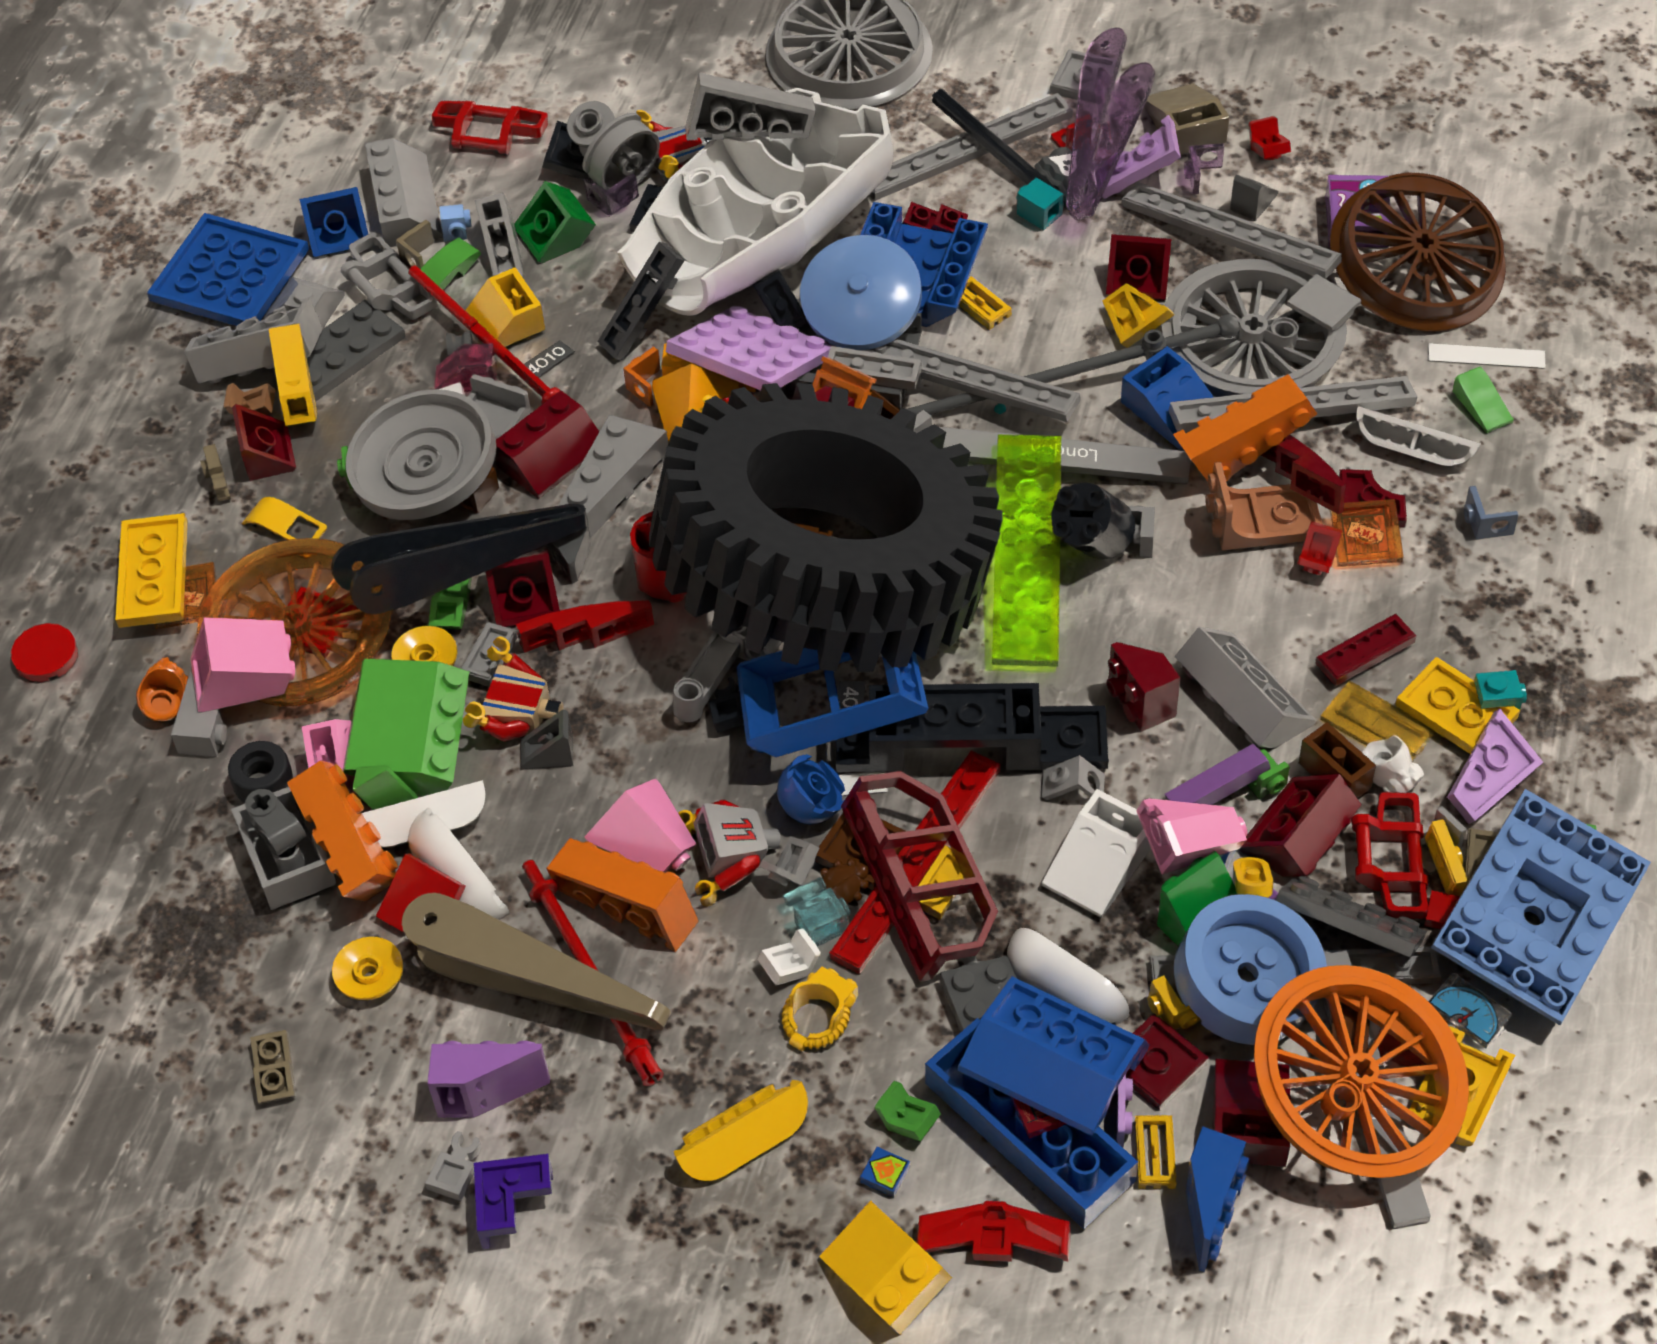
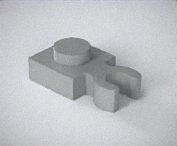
M457 1131L451 1140L452 1153L440 1152L425 1182L427 1190L461 1201L474 1175V1162L469 1160L476 1158L481 1151L479 1138L475 1137L469 1147L463 1148L461 1147L464 1140L462 1132Z

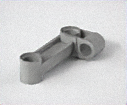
M743 625L725 638L713 632L684 677L674 685L673 712L675 717L683 722L698 720L702 716L704 706L737 657L748 661L775 653L782 642L771 638L762 652L758 654L744 648L747 627Z

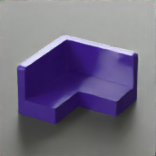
M549 1154L474 1163L477 1233L482 1249H490L491 1236L517 1233L515 1199L552 1194L551 1180H553V1170Z

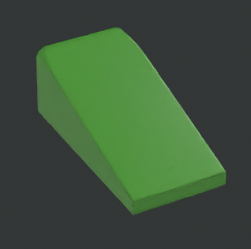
M1481 366L1455 377L1452 392L1486 433L1513 423V417Z

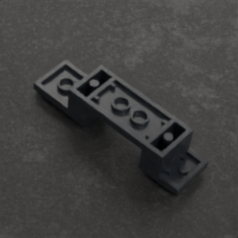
M1039 683L923 684L929 708L925 714L836 740V772L904 771L905 748L1005 747L1006 770H1044L1079 755L1097 769H1108L1109 763L1105 705L1040 706ZM869 685V701L890 695L888 685Z

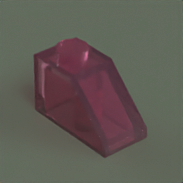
M493 343L461 345L436 366L435 389H441L461 382L464 392H471L470 378L473 374L490 377L497 381L498 368Z

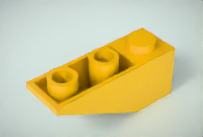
M300 323L269 328L285 426L316 421L318 412Z

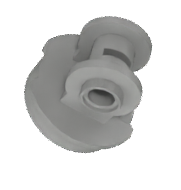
M589 101L579 105L569 116L567 122L568 134L573 142L579 145L580 151L584 156L583 170L588 173L589 177L594 181L593 184L598 189H603L612 195L625 193L638 185L654 166L659 154L660 142L658 136L641 122V117L637 113H627L615 118L613 112L606 104L599 101Z

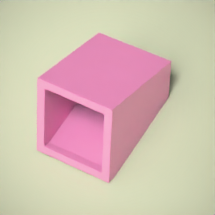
M203 618L190 658L198 712L216 710L285 694L289 680H293L295 676V663L289 659L291 639L289 634H285L283 621Z

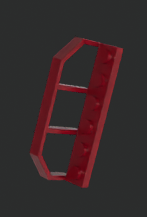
M902 771L860 776L842 803L841 808L919 981L932 980L946 961L972 957L978 954L985 943L998 910L942 794ZM895 787L932 808L940 826L889 834L879 817L875 801L870 797L868 790ZM947 840L965 879L913 887L903 869L902 860L896 854L894 848ZM972 892L984 918L974 942L941 947L937 943L930 928L929 919L923 913L918 901Z

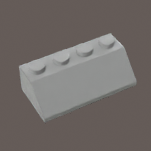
M394 138L365 143L384 241L390 247L397 246L396 239L424 220L430 222L433 239L442 238L443 233L426 154Z
M1198 627L1175 655V658L1183 665L1182 671L1189 678L1197 680L1204 687L1202 689L1204 695L1213 702L1219 703L1224 709V716L1230 722L1239 725L1246 732L1245 738L1258 748H1277L1313 726L1317 721L1232 632Z

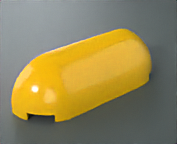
M792 1080L790 1086L775 1090L773 1084L766 1086L693 1129L682 1138L685 1145L679 1150H674V1156L685 1173L694 1179L713 1181L726 1176L784 1141L799 1129L807 1113L808 1097L803 1083L798 1080Z

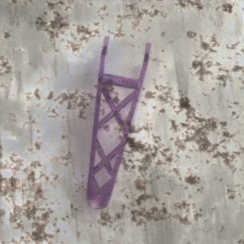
M1118 27L1104 31L1091 42L1081 68L1066 197L1067 210L1071 217L1077 221L1094 215L1151 93L1155 78V69L1151 64L1142 62L1127 69L1115 82L1127 43L1126 33ZM1101 129H1102V133H1101V137H1100L1099 144H1098V147H1097L1096 155H1095V158H1094V161H1093V156H1094L1095 149H1096V146H1097V143H1098V139H1099V136H1100V132H1101ZM1087 177H1088V184H1087V187H1086V191H1085V193H1084V187H1085L1086 180H1087Z

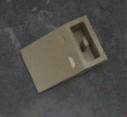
M1193 83L1141 97V102L1157 130L1163 126L1161 123L1162 119L1167 115L1172 118L1175 123L1180 155L1227 142L1229 115L1216 96Z

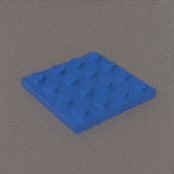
M204 213L148 290L147 295L151 302L235 326L254 316L261 321L309 251V246L305 240Z

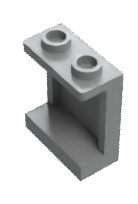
M473 374L470 378L472 390L468 397L483 409L494 430L496 439L530 413V404L526 390L518 386L495 381L490 377Z

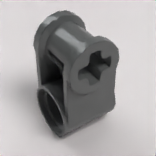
M257 789L247 796L245 807L251 816V824L276 857L307 837L297 818L284 807L273 792L267 789Z

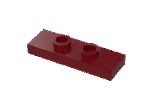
M1394 614L1317 656L1315 664L1337 686L1415 643L1417 635L1397 614Z

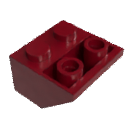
M1119 642L1111 644L1110 659L1108 660L1109 676L1106 680V685L1111 696L1117 697L1122 703L1127 719L1130 722L1134 721L1139 730L1143 732L1176 717L1180 676L1166 656L1160 652Z

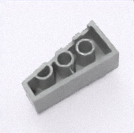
M699 72L685 125L686 139L712 138V140H724V137H742V139H754V137H770V139L808 138L816 112L812 97Z
M310 297L300 300V307L287 311L285 306L274 309L273 314L261 321L254 316L238 324L235 330H232L230 326H226L192 338L184 353L198 384L208 381L210 383H218L227 376L235 374L245 376L253 372L254 369L262 367L266 369L275 368L269 336V328L300 323L306 358H308L323 330Z
M609 415L558 506L565 504H581L585 506L589 537L591 538L616 512L615 507L634 493L633 488L642 479L646 480L653 473V467L659 461H664L668 446L667 431Z

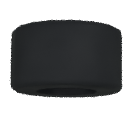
M269 741L247 743L232 755L228 764V774L233 790L244 803L247 796L257 789H267L271 792H276L289 787L287 782L293 779L287 754L279 745ZM259 770H271L263 777L250 778L252 774Z

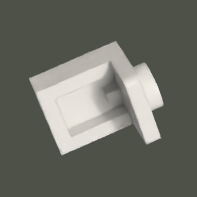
M802 928L795 931L789 943L762 950L757 960L777 986L808 977L820 957V951L815 942L811 940Z

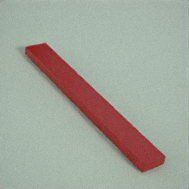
M972 750L941 792L959 829H961L997 777L1001 764ZM932 808L927 812L916 830L940 826ZM947 840L904 846L899 852L898 856L902 860L903 869L913 887L920 884L945 845L949 846ZM877 885L829 952L831 960L858 974H861L894 926Z

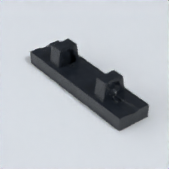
M658 242L597 341L614 359L623 361L634 341L643 338L647 332L644 325L667 289H673L678 282L675 275L685 260L674 252L667 243Z

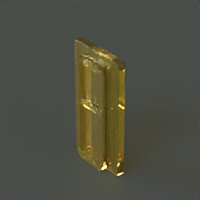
M1350 680L1320 717V720L1325 723L1328 722L1334 728L1366 746L1370 742L1385 740L1396 735L1408 747L1412 762L1424 750V747L1436 733L1408 713Z

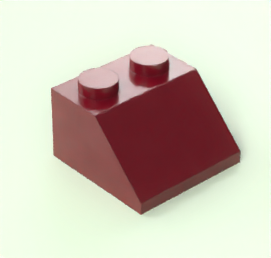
M547 549L529 552L485 571L497 625L508 627L547 613L560 611Z

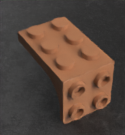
M1221 462L1214 463L1213 473L1208 474L1210 494L1205 496L1207 513H1213L1212 534L1214 538H1219L1221 550L1302 542L1306 539L1311 521L1323 524L1317 503L1291 490L1290 484L1250 489L1232 488L1227 486Z

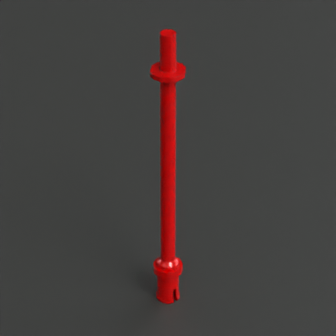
M534 860L524 862L522 868L533 886L529 893L531 901L544 904L574 958L598 971L554 896L559 888L556 880H545ZM610 1019L625 1044L622 1054L627 1062L632 1063L641 1078L642 1084L644 1086L656 1084L652 1078L653 1075L660 1081L664 1073L650 1052L651 1045L648 1040L638 1038L629 1023Z

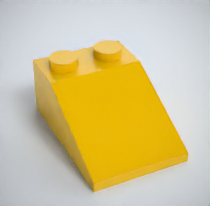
M872 1201L859 1212L819 1256L900 1335L952 1279L949 1273Z

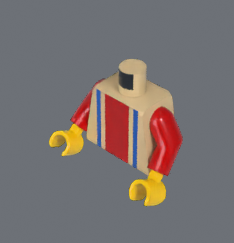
M499 636L493 641V644L500 651L491 646L487 650V655L492 661L503 660L504 663L503 665L498 664L483 705L474 701L467 705L465 708L467 714L463 718V723L468 728L480 725V730L483 731V734H489L506 742L528 735L541 725L543 718L550 719L564 709V704L560 701L550 700L547 682L515 653H508L510 650L509 641Z

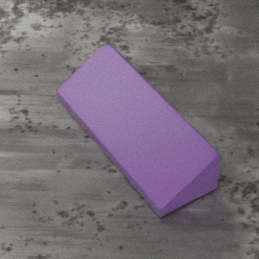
M1251 744L1165 793V797L1169 801L1213 805L1257 780L1260 774L1271 769L1265 755L1254 744Z

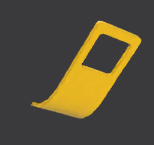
M274 497L260 499L241 523L242 525L247 523L260 525L306 551H310L327 530V525ZM298 517L319 527L308 543H303L286 533Z

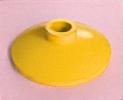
M421 626L405 632L397 639L392 648L391 657L392 660L435 661L453 666L457 658V645L452 635L446 630L435 626Z
M363 937L348 943L336 955L332 966L333 980L339 991L347 997L356 1000H373L384 996L398 984L403 973V959L400 951L393 943L380 937ZM368 972H375L371 976H365Z

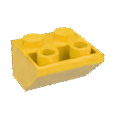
M516 267L488 278L465 310L505 347L546 330L542 306Z

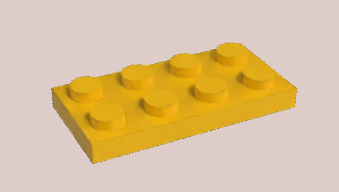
M185 513L121 521L115 618L119 628L181 621L184 619L188 525Z

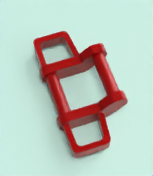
M440 101L432 113V125L435 127L453 128L451 140L453 149L462 150L463 147L495 150L499 154L508 155L511 150L513 135L531 138L542 137L548 126V114L519 106L503 108L476 105L475 101ZM446 113H458L457 116L443 115ZM475 116L504 119L499 139L466 136V131ZM521 120L529 121V122H534V123H538V124H536V125L521 124Z
M1383 792L1379 795L1376 818L1369 814H1356L1351 819L1352 830L1356 832L1358 866L1355 867V879L1364 886L1380 892L1386 915L1393 918L1424 919L1428 911L1426 892L1428 879L1427 875L1423 873L1421 839L1424 837L1423 825L1420 822L1419 796L1416 793ZM1388 805L1410 807L1412 822L1383 821L1384 807ZM1370 840L1407 842L1409 872H1383L1382 869L1372 865ZM1390 892H1418L1419 906H1396L1392 902Z

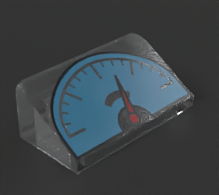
M1452 973L1428 1001L1440 1013L1443 1019L1460 1031L1465 1032L1468 1037L1485 1049L1505 1031L1512 1017V1013L1456 973Z

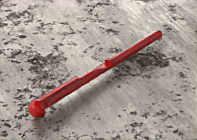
M414 265L409 269L408 274L542 397L541 404L560 391L557 387L550 389L420 268Z

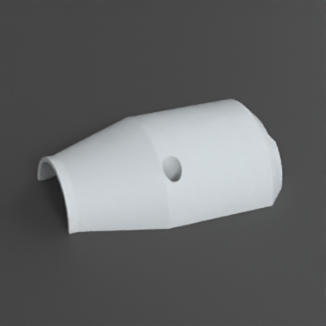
M801 88L786 90L785 92L813 98L816 112L809 137L770 139V137H754V139L724 137V140H711L670 177L627 243L617 252L626 271L635 281L658 242L667 243L685 261L675 275L678 282L673 289L665 291L658 304L677 314L693 316L701 313L709 305L752 286L777 269L783 272L795 266L806 253L814 248L888 176L893 162V143L886 110L862 105L857 111L822 103L819 93Z

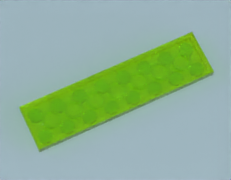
M998 434L996 489L1000 498L997 510H1002L1003 521L994 557L992 665L1058 667L1060 538L1053 533L1051 511L1057 499V493L1061 489L1062 436Z

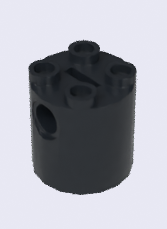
M1087 482L1073 484L1070 487L1066 486L1058 491L1057 499L1051 511L1052 530L1057 537L1084 554L1100 560L1114 558L1125 551L1132 542L1135 532V517L1129 506L1101 487Z

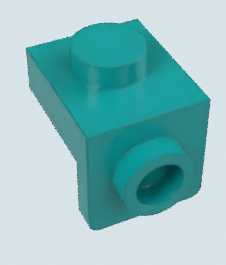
M1516 670L1476 673L1474 683L1481 709L1515 706L1520 710L1522 703H1526V687L1524 683L1519 682Z

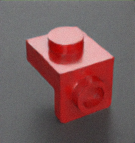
M1275 116L1249 122L1252 151L1265 160H1276L1281 158L1282 154L1291 152L1290 140L1279 134L1278 119Z
M1311 521L1297 564L1304 566L1303 570L1312 574L1322 575V572L1329 573L1343 530Z

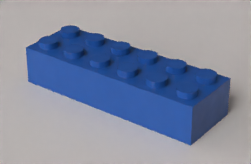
M975 1019L925 1063V1084L1081 1228L1085 1229L1136 1182L1138 1161L1099 1126L1093 1136L1070 1125H1064L1029 1139L1010 1096L957 1071L959 1063L980 1022V1019Z

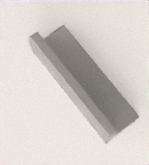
M834 346L830 347L828 358L877 379L875 385L908 390L920 389L921 359Z

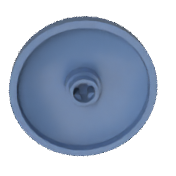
M871 235L850 236L826 246L807 266L800 286L802 309L812 330L831 345L854 350L878 348L897 339L910 327L916 318L922 300L920 275L910 255L896 243Z

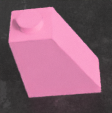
M656 778L626 790L584 836L588 842L610 852H618L625 858L637 863L643 861L652 868L662 872L671 869L675 871L680 870L691 859L688 853L696 845L668 795Z
M1149 798L1143 800L1136 810L1162 875L1190 866L1197 858H1205L1213 851L1223 855L1238 850L1247 840L1246 824L1241 816L1237 817L1234 807Z

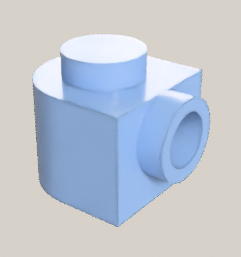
M463 204L439 206L444 242L453 241L458 237L466 240V227H472L470 209L464 210Z

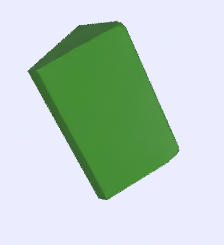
M387 765L356 768L353 791L372 810L418 798L416 793Z

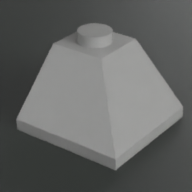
M291 277L264 316V319L273 314L274 309L285 306L287 311L300 307V300L310 297L321 326L324 328L344 298L345 293L338 289Z

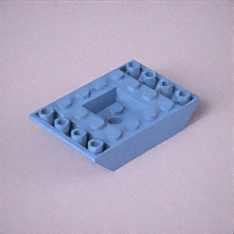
M1525 789L1437 934L1431 948L1558 1025H1561L1651 862ZM1531 912L1537 915L1540 925H1532L1527 922L1524 913Z

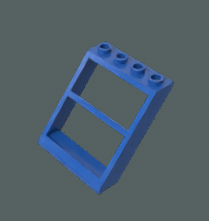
M803 648L798 665L782 662L783 650L741 662L737 666L746 743L756 752H765L774 757L922 715L929 709L917 656L914 651L911 654L908 666L900 668L891 667L882 656L890 695L844 709L840 708L834 671L824 670L831 712L780 727L774 683L819 670L817 650ZM843 652L839 663L852 660L850 654Z

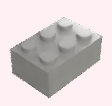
M289 787L273 793L284 807L297 818L307 837L278 857L270 851L262 837L253 828L251 816L245 804L231 809L271 910L337 884L334 874L330 872L325 862L328 859L325 850L316 843L312 835V829L315 828L313 822L309 823L303 817Z

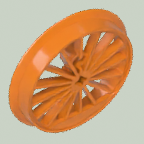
M1350 965L1321 967L1305 972L1285 984L1270 1000L1260 1018L1254 1044V1061L1261 1098L1269 1116L1282 1135L1297 1150L1311 1160L1346 1174L1371 1178L1397 1177L1418 1171L1431 1164L1455 1140L1466 1115L1469 1096L1468 1075L1464 1057L1453 1032L1440 1013L1422 995L1407 984L1390 975L1365 967ZM1321 998L1328 1000L1339 1044L1309 1003L1310 1001ZM1340 1002L1358 1012L1353 1049ZM1299 1009L1327 1049L1286 1020L1289 1013ZM1369 1019L1382 1029L1367 1052L1363 1053L1366 1020ZM1280 1032L1321 1061L1277 1049ZM1386 1033H1389L1403 1044L1377 1060L1372 1057ZM1408 1049L1427 1064L1379 1070V1066ZM1278 1061L1325 1075L1281 1079ZM1433 1075L1436 1095L1383 1079ZM1332 1084L1328 1089L1294 1108L1285 1092V1089ZM1387 1093L1434 1106L1435 1112L1431 1125ZM1334 1094L1338 1095V1099L1346 1101L1345 1108L1336 1103ZM1320 1102L1321 1109L1326 1116L1315 1131L1300 1116V1113ZM1383 1106L1423 1134V1139L1411 1147ZM1356 1110L1358 1111L1369 1154L1350 1150ZM1370 1111L1399 1152L1381 1154ZM1331 1119L1335 1121L1344 1120L1341 1146L1322 1136Z

